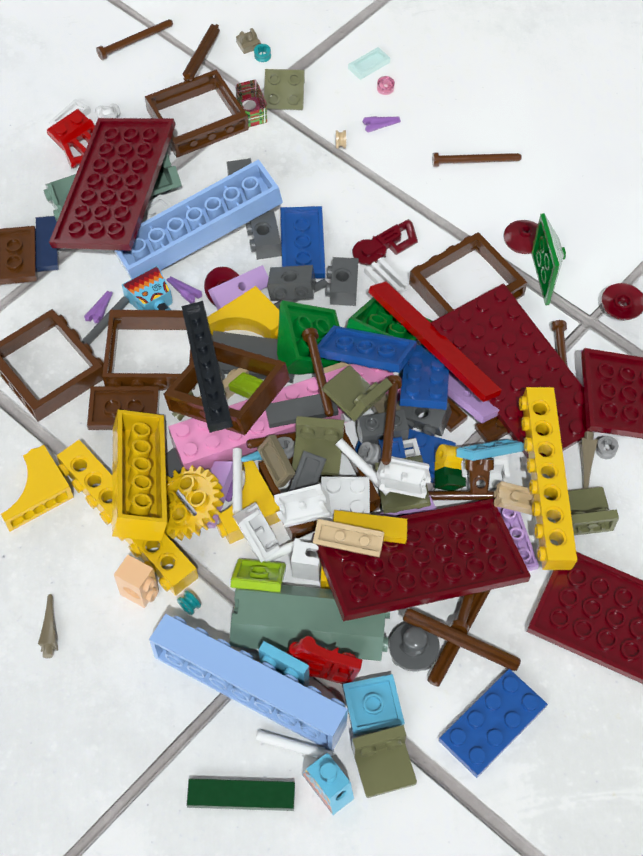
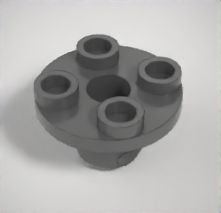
M405 623L396 628L391 635L389 652L392 661L404 670L412 672L428 670L439 655L440 643L438 637L420 627Z

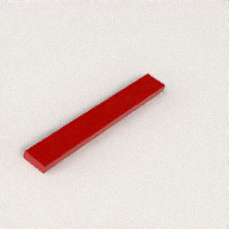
M387 281L370 286L368 293L482 402L500 395L502 389L450 340L440 335L431 323Z

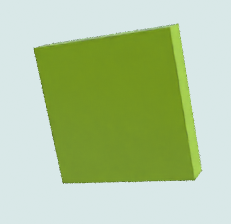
M238 559L231 578L230 587L281 592L286 564Z

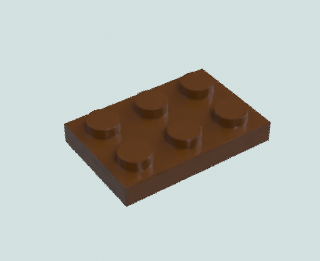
M35 226L0 229V285L37 281Z
M91 386L87 419L88 430H113L118 409L158 414L159 386Z

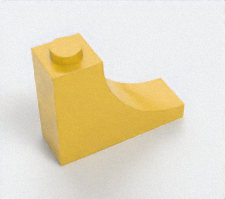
M256 286L207 317L211 335H213V331L246 330L257 333L265 338L278 339L280 310Z
M44 445L33 448L23 455L27 465L26 486L19 499L8 510L1 513L9 532L74 498L69 484Z
M254 461L242 462V470L245 475V484L242 490V510L256 502L269 526L280 522L281 520L277 516L280 508L276 504ZM233 505L218 515L219 524L216 525L222 538L226 537L229 544L245 538L233 518V515H235L233 514Z

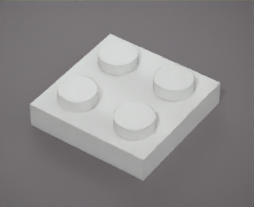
M321 477V485L329 494L331 517L323 518L322 520L333 522L334 510L370 514L369 477Z

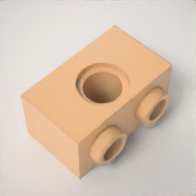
M127 555L114 573L119 593L145 608L149 602L155 600L159 591L154 570L152 567Z

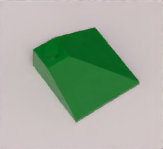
M542 213L539 217L531 256L544 303L547 306L550 305L562 262L566 258L565 247L561 246L560 239L545 213Z
M374 297L349 318L346 327L417 341Z
M284 300L280 302L277 355L278 360L286 362L288 373L297 375L315 373L308 343L303 340L302 332L308 328L317 329L319 337L316 341L318 345L333 325L340 327L336 310ZM321 358L323 368L342 362Z

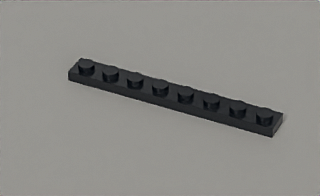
M199 301L181 306L209 433L233 427L204 302Z

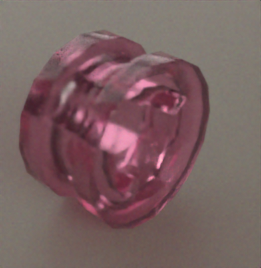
M389 76L380 77L377 82V91L382 95L391 94L394 91V80Z

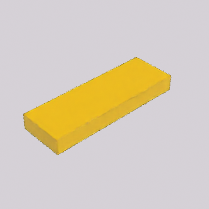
M334 510L333 522L381 531L385 533L384 541L406 543L407 519Z

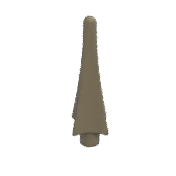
M590 431L584 433V438L579 443L583 470V489L589 488L591 468L598 439L593 440L594 433Z
M51 594L47 596L45 617L38 645L41 646V652H43V658L47 659L53 657V650L58 651L53 613V596Z

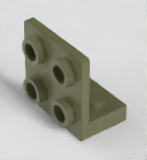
M265 69L264 98L268 110H303L304 70Z
M349 365L322 387V390L355 422L380 401L393 384L385 378L379 384L374 382L370 385Z
M296 417V439L292 468L295 472L303 452L306 451L327 459L322 474L336 476L340 474L342 451L335 444L344 436V420Z
M422 455L402 458L423 463ZM381 462L375 463L376 473ZM427 483L425 499L395 492H389L385 496L380 491L383 513H397L399 511L430 506L431 502Z
M603 487L568 491L574 536L614 531L619 515L617 509L609 510Z
M404 725L352 738V751L366 798L417 784L405 744L406 732Z

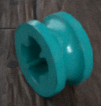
M258 44L254 48L255 59L258 62L269 61L271 59V48L267 44Z
M185 591L183 593L184 597H179L177 602L185 612L192 616L194 609H199L201 604L193 594Z

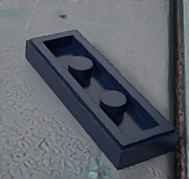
M54 216L35 217L37 272L59 270L58 248H52L49 243L57 221Z

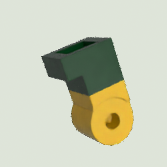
M441 444L437 448L435 456V489L455 491L466 487V477H462L461 463L463 458L456 457L458 447Z

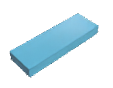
M503 439L458 447L456 457L474 461L524 451V443Z

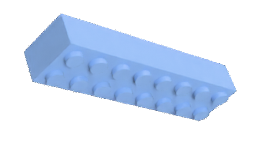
M258 159L141 223L131 251H114L131 279L155 266L162 270L282 204L283 201L279 187Z
M165 614L149 638L156 659L325 749L334 750L347 726L348 709L345 708V704L335 698L330 700L322 696V693L315 687L308 686L307 688L299 684V681L292 675L285 674L284 676L276 672V669L269 663L263 662L261 664L253 660V656L243 650L238 652L232 649L231 645L225 640H215L209 637L205 630L199 627L194 629L188 626L187 622L179 616L171 617Z

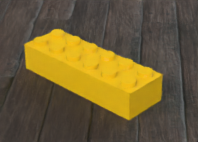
M118 409L113 425L112 537L162 541L167 525L164 415Z

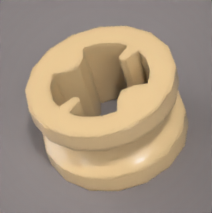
M336 130V149H339L340 146L346 148V130H343V132Z

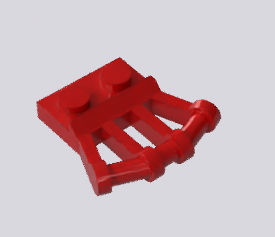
M76 109L47 129V135L65 152L71 169L76 168V165L81 163L86 150L79 141L84 139L88 143L91 137L90 133L93 132L95 127L93 121L88 119L79 109ZM73 146L81 156L74 157L69 147Z
M311 636L302 638L300 642H293L287 651V654L309 665V676L340 684L353 682L361 670L363 661L351 653H338L339 647L332 651L317 645Z

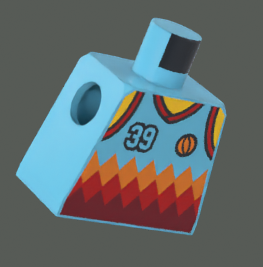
M158 266L122 284L124 296L129 299V303L137 310H171L169 308L173 303L171 291Z
M328 753L307 767L303 772L302 776L332 815L354 800L351 782Z

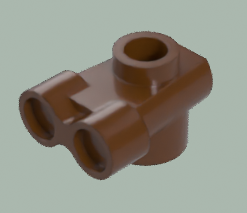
M490 457L474 461L465 459V469L469 471L470 494L487 495L490 471L494 470V458ZM478 480H484L481 485H476Z

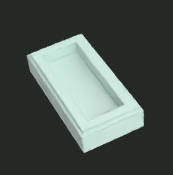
M377 47L349 63L348 69L361 80L389 64L390 57Z

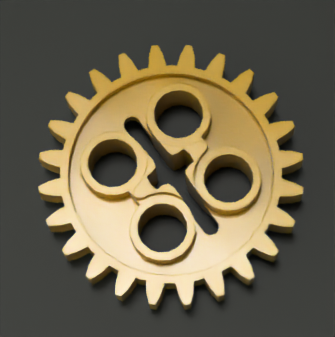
M191 465L189 471L182 467L180 474L174 470V477L166 476L167 525L164 533L171 539L177 537L180 541L183 540L184 535L191 539L193 532L200 536V529L202 527L208 530L207 523H215L212 517L213 515H220L217 507L224 504L220 500V498L224 497V494L220 491L223 487L219 483L218 478L208 469L204 470L201 466L196 469ZM177 490H179L181 494L185 496L187 502L195 509V511L197 512L196 516L190 509H188L187 504L179 497V495L177 494Z

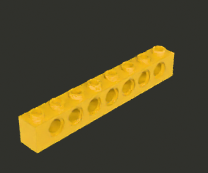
M526 387L523 396H520L519 408L523 410L524 417H522V430L526 431L524 450L529 455L527 459V472L531 473L529 492L534 496L532 515L536 516L537 521L534 528L535 538L539 539L537 558L538 561L542 562V570H572L577 562L554 388ZM539 453H543V454H545L547 457H543V456L540 455ZM542 474L548 475L550 478H545ZM545 496H550L553 500H548ZM547 517L553 518L556 523L549 521ZM550 540L557 541L559 545L552 544Z
M79 439L56 455L59 462L57 467L64 477L69 476L72 479L71 484L78 493L82 491L86 495L85 499L90 507L93 509L96 507L101 512L99 515L107 525L112 524V502L105 503L107 500L112 499V475ZM81 468H86V469L83 470V471H80V472L78 471V470L81 469ZM94 484H100L97 487H91ZM165 533L162 541L118 537L121 541L126 540L129 543L128 548L136 558L140 556L145 561L144 564L153 568L154 573L160 578L158 582L166 592L170 590L176 596L198 579L197 568ZM152 548H159L154 553L148 552ZM168 564L174 565L171 569H163Z

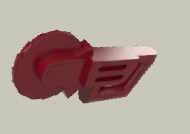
M407 219L399 225L396 224L379 235L373 236L372 240L363 239L358 241L352 249L353 257L359 258L358 263L367 266L373 262L377 263L379 258H386L388 248L395 255H398L418 243L413 222ZM406 229L408 239L396 245L401 241V232Z

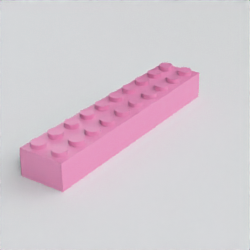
M357 364L350 365L370 385L374 382L379 384L388 376L394 375L393 372L368 368ZM348 366L325 373L326 381L329 382ZM316 377L283 387L271 403L320 394ZM401 388L398 389L397 401H400ZM247 400L228 407L240 410ZM337 405L338 415L324 419L341 420V414L345 412ZM264 411L246 435L227 429L209 433L207 423L194 418L168 426L172 445L176 450L181 466L189 471L191 465L196 469L201 466L204 470H210L214 461H233L234 448L242 449V457L254 453L258 449L247 448V440L296 432V423L269 428L266 411Z

